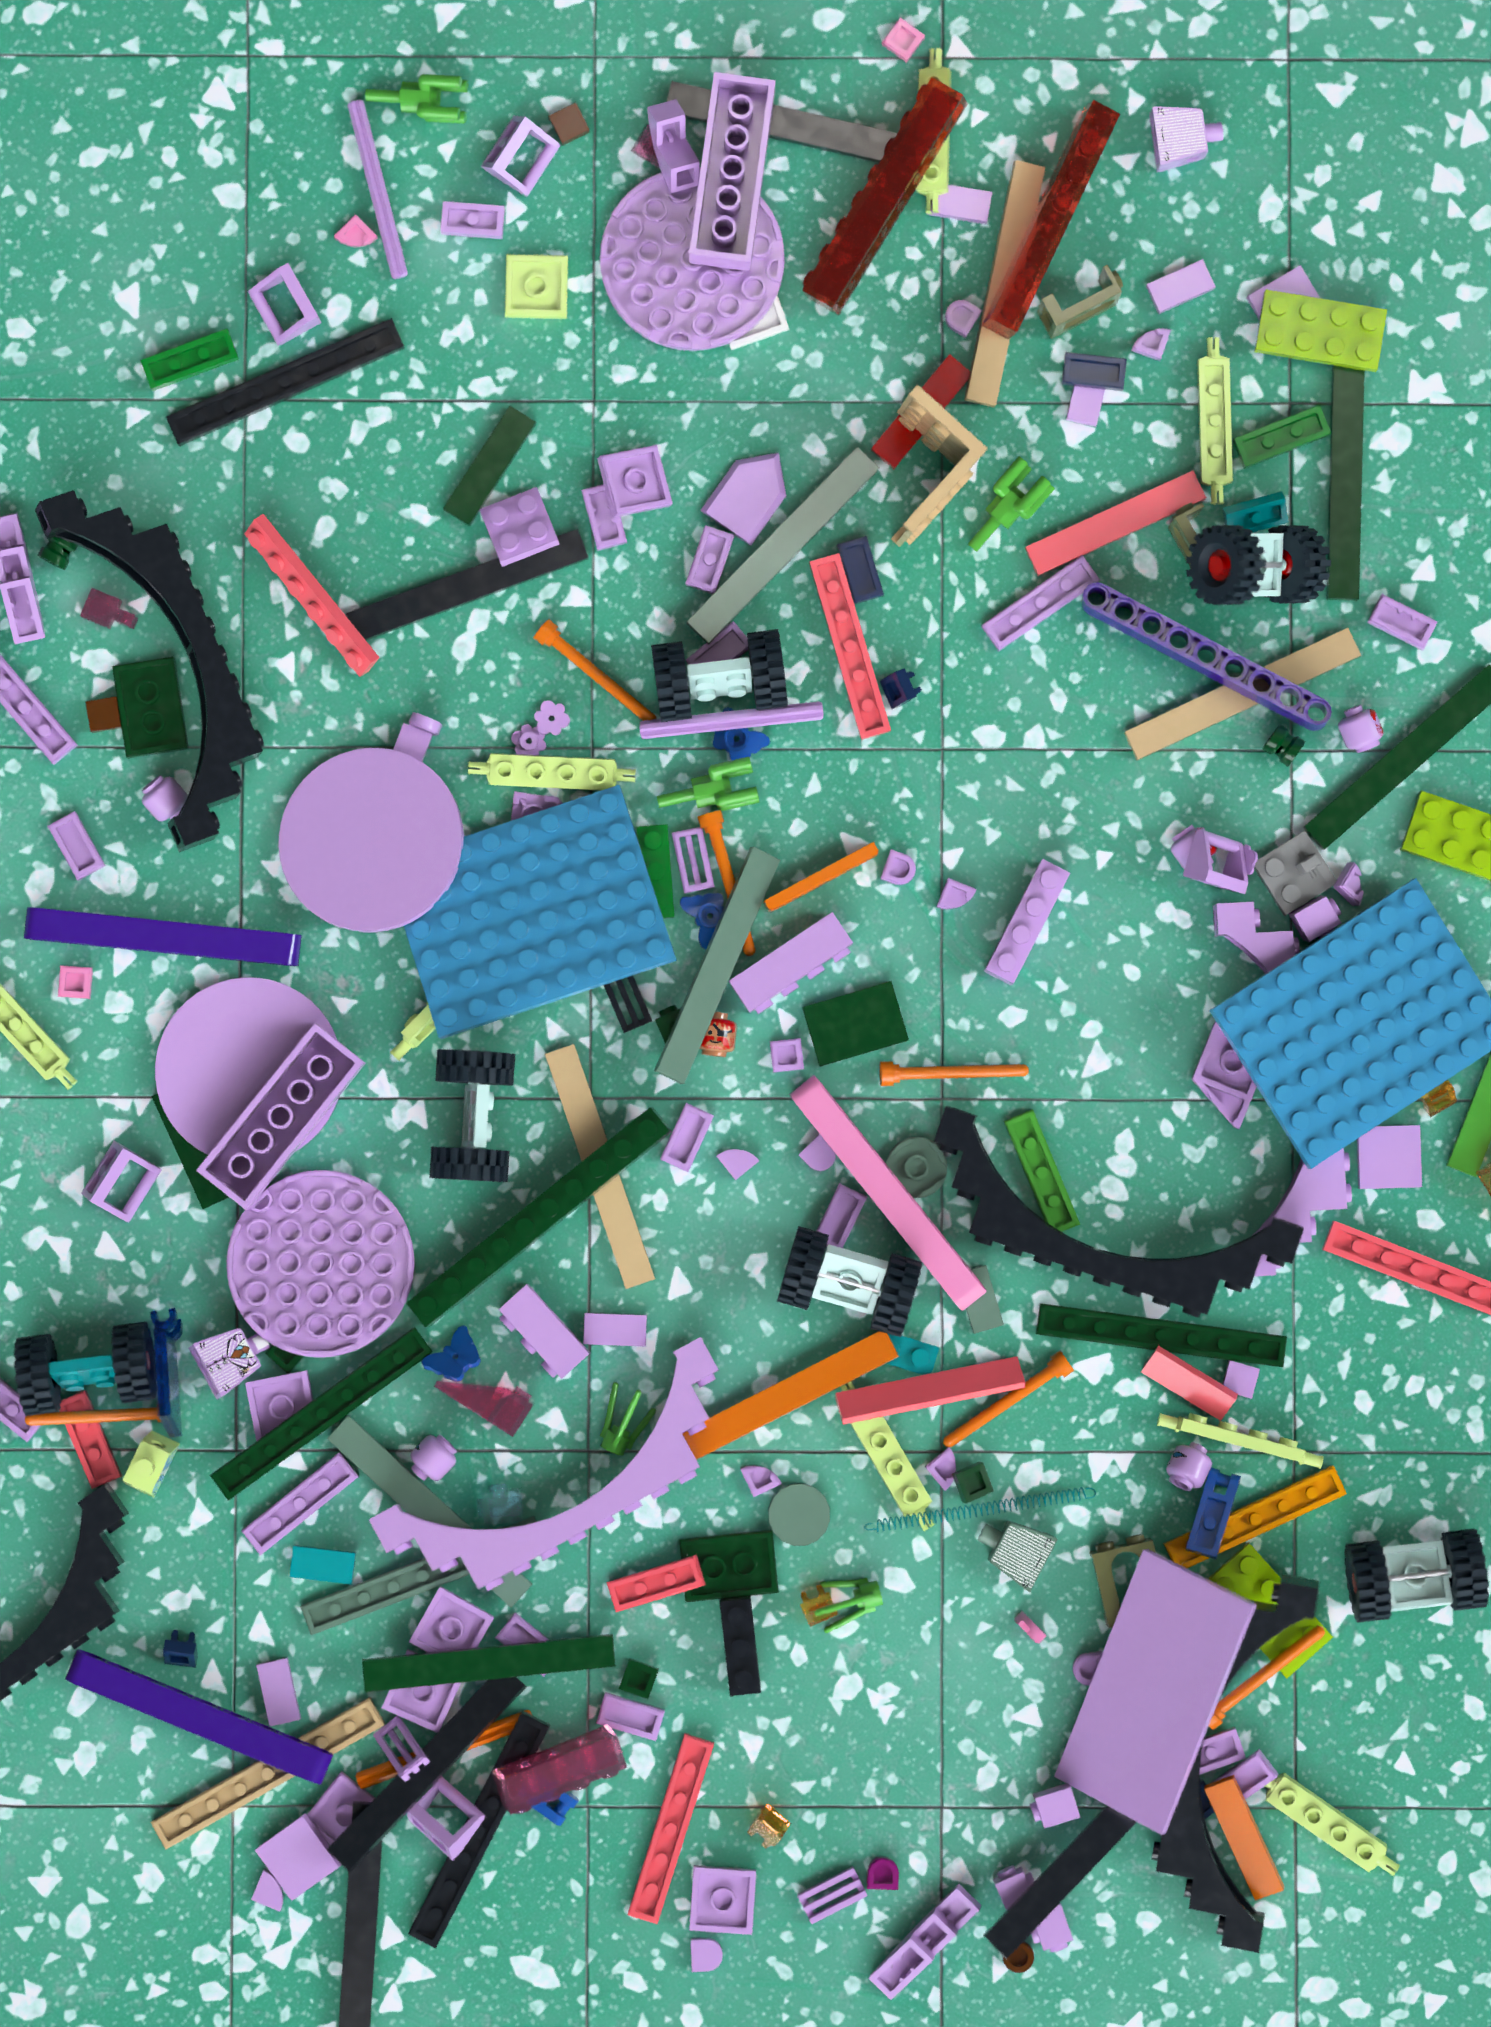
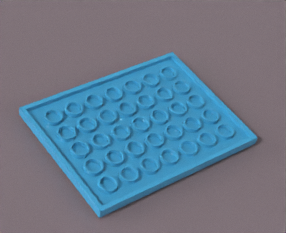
M620 785L465 836L458 871L449 889L443 893L428 912L413 922L404 925L439 1039H444L677 961Z
M1416 878L1408 881L1209 1010L1307 1169L1314 1168L1491 1051V998Z

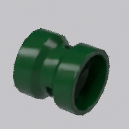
M55 536L48 538L49 542L46 546L41 547L37 556L65 570L69 563L68 557L70 552H74L78 545Z
M1279 724L1262 749L1268 754L1277 755L1280 762L1288 767L1306 741L1298 736L1293 737L1288 733L1286 727Z

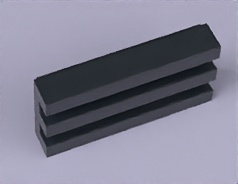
M633 975L627 978L643 1013V1019L638 1020L622 980L615 981L633 1022L627 1025L610 983L604 985L624 1033L652 1022Z

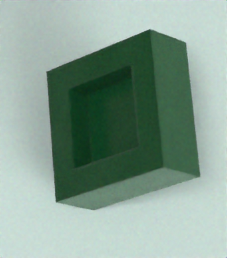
M983 1462L974 1463L952 1473L962 1503H969L994 1492Z
M629 1658L619 1689L649 1699L659 1668Z

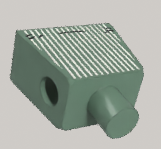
M1012 1521L1006 1522L1002 1532L985 1524L978 1537V1541L993 1548L988 1556V1561L1028 1592L1034 1586L1058 1540L1051 1534Z

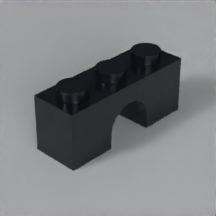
M751 1596L720 1599L730 1696L761 1693Z

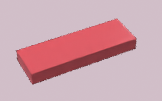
M1159 1345L1141 1371V1373L1220 1421L1238 1396L1236 1392Z
M87 1390L61 1400L59 1412L94 1410ZM100 1422L65 1424L92 1489L122 1477Z
M697 1554L607 1582L616 1612L706 1585Z

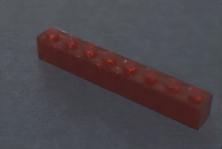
M931 77L928 84L922 85L916 96L917 102L911 111L908 110L902 117L900 130L895 138L891 137L884 148V156L880 163L875 164L871 168L867 177L868 182L863 191L859 190L855 194L851 203L852 209L847 217L840 219L835 229L836 235L831 243H827L821 250L819 255L820 261L816 268L810 270L804 278V287L802 289L804 294L810 300L838 316L968 105L963 94Z
M1094 99L1083 108L981 324L983 327L1006 339L1011 338L1018 332L1120 113Z

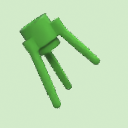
M614 1382L604 1427L600 1433V1436L604 1438L600 1446L611 1453L623 1456L626 1448L632 1449L635 1440L656 1413V1409L651 1408L630 1437H628L630 1431L626 1427L641 1396V1391L636 1390L620 1426L613 1424L611 1429L619 1384Z
M867 1577L858 1580L820 1582V1587L822 1588L858 1587L859 1589L853 1590L855 1598L816 1609L814 1614L819 1616L857 1604V1607L861 1609L825 1627L824 1632L829 1633L864 1614L876 1611V1606L883 1605L877 1581L868 1582Z

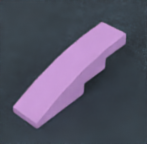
M18 512L0 516V590L14 644L45 638L39 601Z
M958 1884L870 1974L868 1979L892 2000L934 1960L935 1955L980 1910L981 1904Z

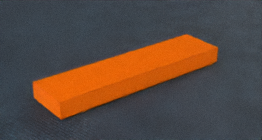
M874 842L862 847L764 900L767 910L773 912L876 857L879 850Z
M1231 1775L1205 1785L1206 1795L1254 1900L1284 1891L1285 1886L1235 1776Z

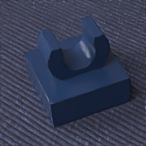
M904 668L879 681L891 709L904 705L917 697L916 695L921 692V687L913 689L909 680L915 676L914 672L906 673Z
M174 1630L171 1634V1640L165 1639L163 1648L164 1664L196 1668L198 1654L195 1633L190 1632L188 1641L182 1642L178 1641V1630Z

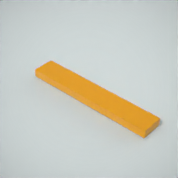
M1331 1465L1230 1512L1218 1554L1346 1495L1347 1493L1335 1467ZM1191 1531L1163 1543L1171 1561L1186 1569L1209 1559V1557L1186 1551Z

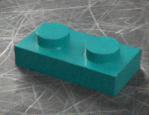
M1282 491L1222 508L1225 525L1243 526V528L1250 529L1252 533L1288 523L1286 499Z
M888 1334L899 1357L886 1364L922 1375L932 1373L940 1347L905 1336L898 1337Z

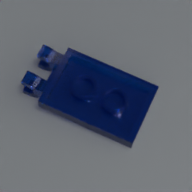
M175 1308L169 1309V1318L166 1321H159L157 1311H150L151 1320L154 1325L153 1336L159 1419L170 1438L182 1436L175 1342L183 1333V1323L181 1319H178Z

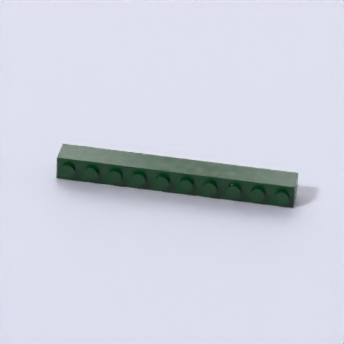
M649 1107L406 1304L425 1328L432 1326L673 1131L653 1107Z

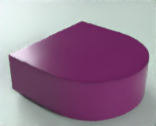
M885 1856L873 1859L867 1869V1889L898 1890L899 1871L896 1863L891 1858Z

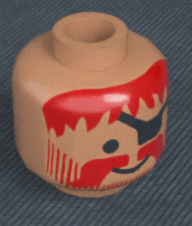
M714 1013L699 1048L702 1050V1055L726 1057L727 1052H732L735 1049L737 1024L727 1019L728 1013Z

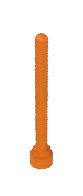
M550 619L536 632L533 637L542 646L546 644L548 647L553 646L642 721L657 719L650 710L560 636L561 632L557 630L558 626Z
M721 810L700 815L697 818L700 828H704L705 834L709 833L727 898H729L735 884V878L721 833L724 818ZM749 932L742 948L747 956L754 955L756 951L751 932Z
M893 1061L880 1062V1086H894V1083H900V1080L1023 1077L1029 1073V1068L1025 1064L899 1067V1064H893Z
M1061 1350L1050 1357L1052 1360L1047 1363L1048 1366L1025 1381V1388L1009 1392L945 1436L943 1444L949 1448L953 1447L1055 1376L1057 1379L1062 1375L1065 1378L1074 1369Z
M163 1400V1404H157V1407L67 1411L25 1416V1423L29 1426L157 1420V1423L163 1422L164 1425H177L176 1400Z
M1315 1626L1220 1700L1216 1705L1209 1727L1214 1730L1223 1723L1222 1719L1226 1717L1225 1713L1320 1640L1325 1635L1324 1628L1322 1626Z

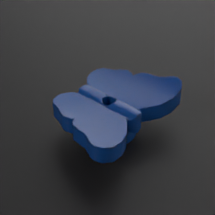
M725 707L723 712L734 710L731 707ZM748 728L715 731L713 746L719 750L725 749L730 753L731 760L751 757V753L755 754L762 748L770 745L768 736L758 731H749ZM735 736H739L738 742L734 741Z
M706 893L704 896L696 895L680 899L682 910L696 918L695 924L700 926L698 939L704 950L707 949L724 909L722 906L724 898L720 893ZM707 914H712V918L709 919Z
M463 1325L453 1334L450 1346H445L443 1352L433 1353L423 1358L422 1365L425 1369L433 1371L437 1375H443L446 1379L459 1382L464 1378V1373L469 1368L477 1367L480 1364L481 1359L467 1327Z

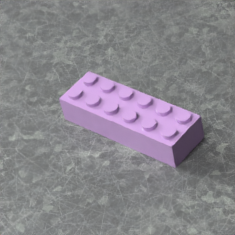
M714 72L689 249V263L744 271L751 270L776 80Z
M314 1023L196 1171L241 1207L248 1210L366 1063L318 1024Z

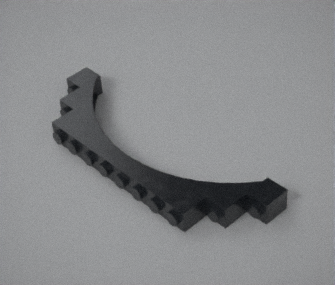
M74 490L39 501L35 513L46 539L55 536L77 544L101 556L122 570L142 587L159 606L185 648L196 679L201 707L202 732L200 755L187 799L179 814L172 817L167 825L179 852L214 840L219 834L220 823L215 812H210L209 808L236 799L241 793L242 782L237 771H232L231 767L258 758L263 752L264 742L260 732L257 729L254 730L250 721L252 714L246 701L242 702L238 690H240L238 679L234 673H230L226 662L228 658L226 651L216 641L214 623L211 617H206L202 608L204 602L201 592L198 588L194 589L190 580L192 576L188 562L182 560L178 549L180 545L176 534L173 531L170 532L168 525L164 524L132 535L134 531L130 517L123 514L121 507L86 518L87 509L85 503L81 498H77Z
M951 1106L945 1107L934 1142L940 1144L939 1150L957 1155L958 1150L963 1151L952 1188L958 1189L956 1195L974 1201L975 1196L981 1197L969 1233L975 1235L974 1240L979 1243L992 1246L994 1241L1005 1245L1004 1251L1017 1256H1021L1022 1252L1035 1255L1033 1261L1051 1266L1052 1262L1064 1265L1063 1271L1080 1277L1081 1273L1084 1272L1093 1275V1282L1108 1287L1111 1286L1112 1282L1122 1285V1291L1127 1294L1140 1297L1142 1292L1153 1296L1152 1302L1165 1307H1170L1171 1303L1183 1306V1313L1200 1318L1201 1313L1208 1315L1219 1280L1225 1281L1224 1287L1234 1291L1242 1292L1243 1287L1250 1289L1262 1254L1267 1255V1262L1284 1267L1285 1262L1293 1263L1304 1227L1277 1217H1273L1271 1225L1251 1237L1226 1248L1181 1258L1150 1259L1125 1256L1101 1250L1076 1240L1048 1224L1028 1208L1010 1189L996 1170L982 1144L975 1126L977 1115Z
M109 1483L102 1485L78 1502L82 1509L80 1535L74 1561L66 1582L53 1607L38 1628L18 1649L0 1663V1701L12 1693L9 1689L10 1686L18 1681L23 1686L38 1675L35 1671L36 1668L44 1663L49 1668L64 1657L61 1653L62 1650L70 1645L75 1650L90 1639L87 1635L88 1632L96 1627L101 1632L116 1621L113 1615L120 1610L99 1579L102 1578L106 1583L119 1574L118 1566L124 1563V1560L106 1536L104 1530L107 1529L109 1534L120 1528L125 1524L122 1518L128 1515L129 1512Z
M1282 1574L1280 1584L1274 1583L1271 1597V1602H1275L1277 1605L1249 1600L1257 1605L1220 1698L1229 1682L1243 1664L1265 1643L1304 1618L1314 1619L1319 1581ZM1203 1738L1165 1834H1162L1161 1842L1154 1841L1152 1860L1158 1861L1156 1872L1187 1877L1184 1897L1190 1898L1189 1909L1220 1915L1217 1934L1223 1935L1221 1946L1259 1953L1265 1913L1256 1911L1233 1883L1213 1846L1206 1825L1200 1788Z

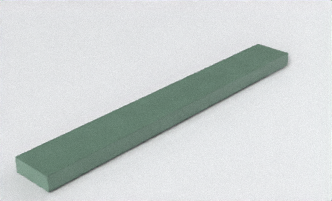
M856 447L690 617L686 624L709 645L876 474L879 467Z
M754 846L750 847L654 1069L655 1072L679 1084H684L780 862L776 857Z
M349 1415L327 1438L407 1513L427 1521L451 1527L472 1529ZM461 1556L457 1559L464 1564ZM513 1571L502 1576L504 1583L491 1590L512 1608L532 1586V1583L521 1573L515 1576Z
M532 1516L501 1529L528 1525L537 1521L535 1516ZM426 1558L303 1604L300 1607L310 1634L314 1635L470 1575L466 1566L457 1558L458 1565L444 1573L441 1572L440 1568L432 1571Z

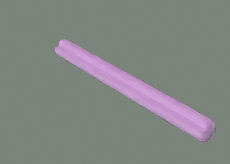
M355 100L348 103V109L390 273L393 279L403 278L407 276L408 272L366 108L362 100Z
M818 701L790 704L787 707L763 710L754 708L692 715V719L661 722V719L645 720L640 722L639 729L642 739L821 720L824 713L823 705Z

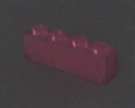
M607 1724L495 1769L492 1773L502 1804L509 1814L512 1815L514 1813H526L532 1806L541 1802L555 1801L561 1797V1794L568 1791L585 1789L591 1782L600 1778H612L620 1770L627 1768L617 1734Z

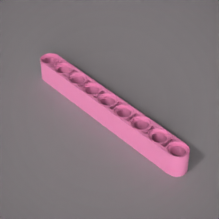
M815 1075L811 1076L789 1095L955 1304L964 1311L984 1295L987 1290L818 1078Z

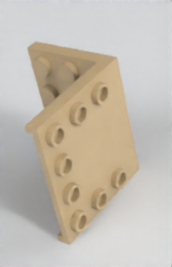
M919 385L909 393L898 409L897 413L901 415L899 421L910 431L916 428L923 436L922 442L933 452L939 450L955 467L891 538L899 547L905 541L911 545L973 476L974 473L970 468L988 449Z

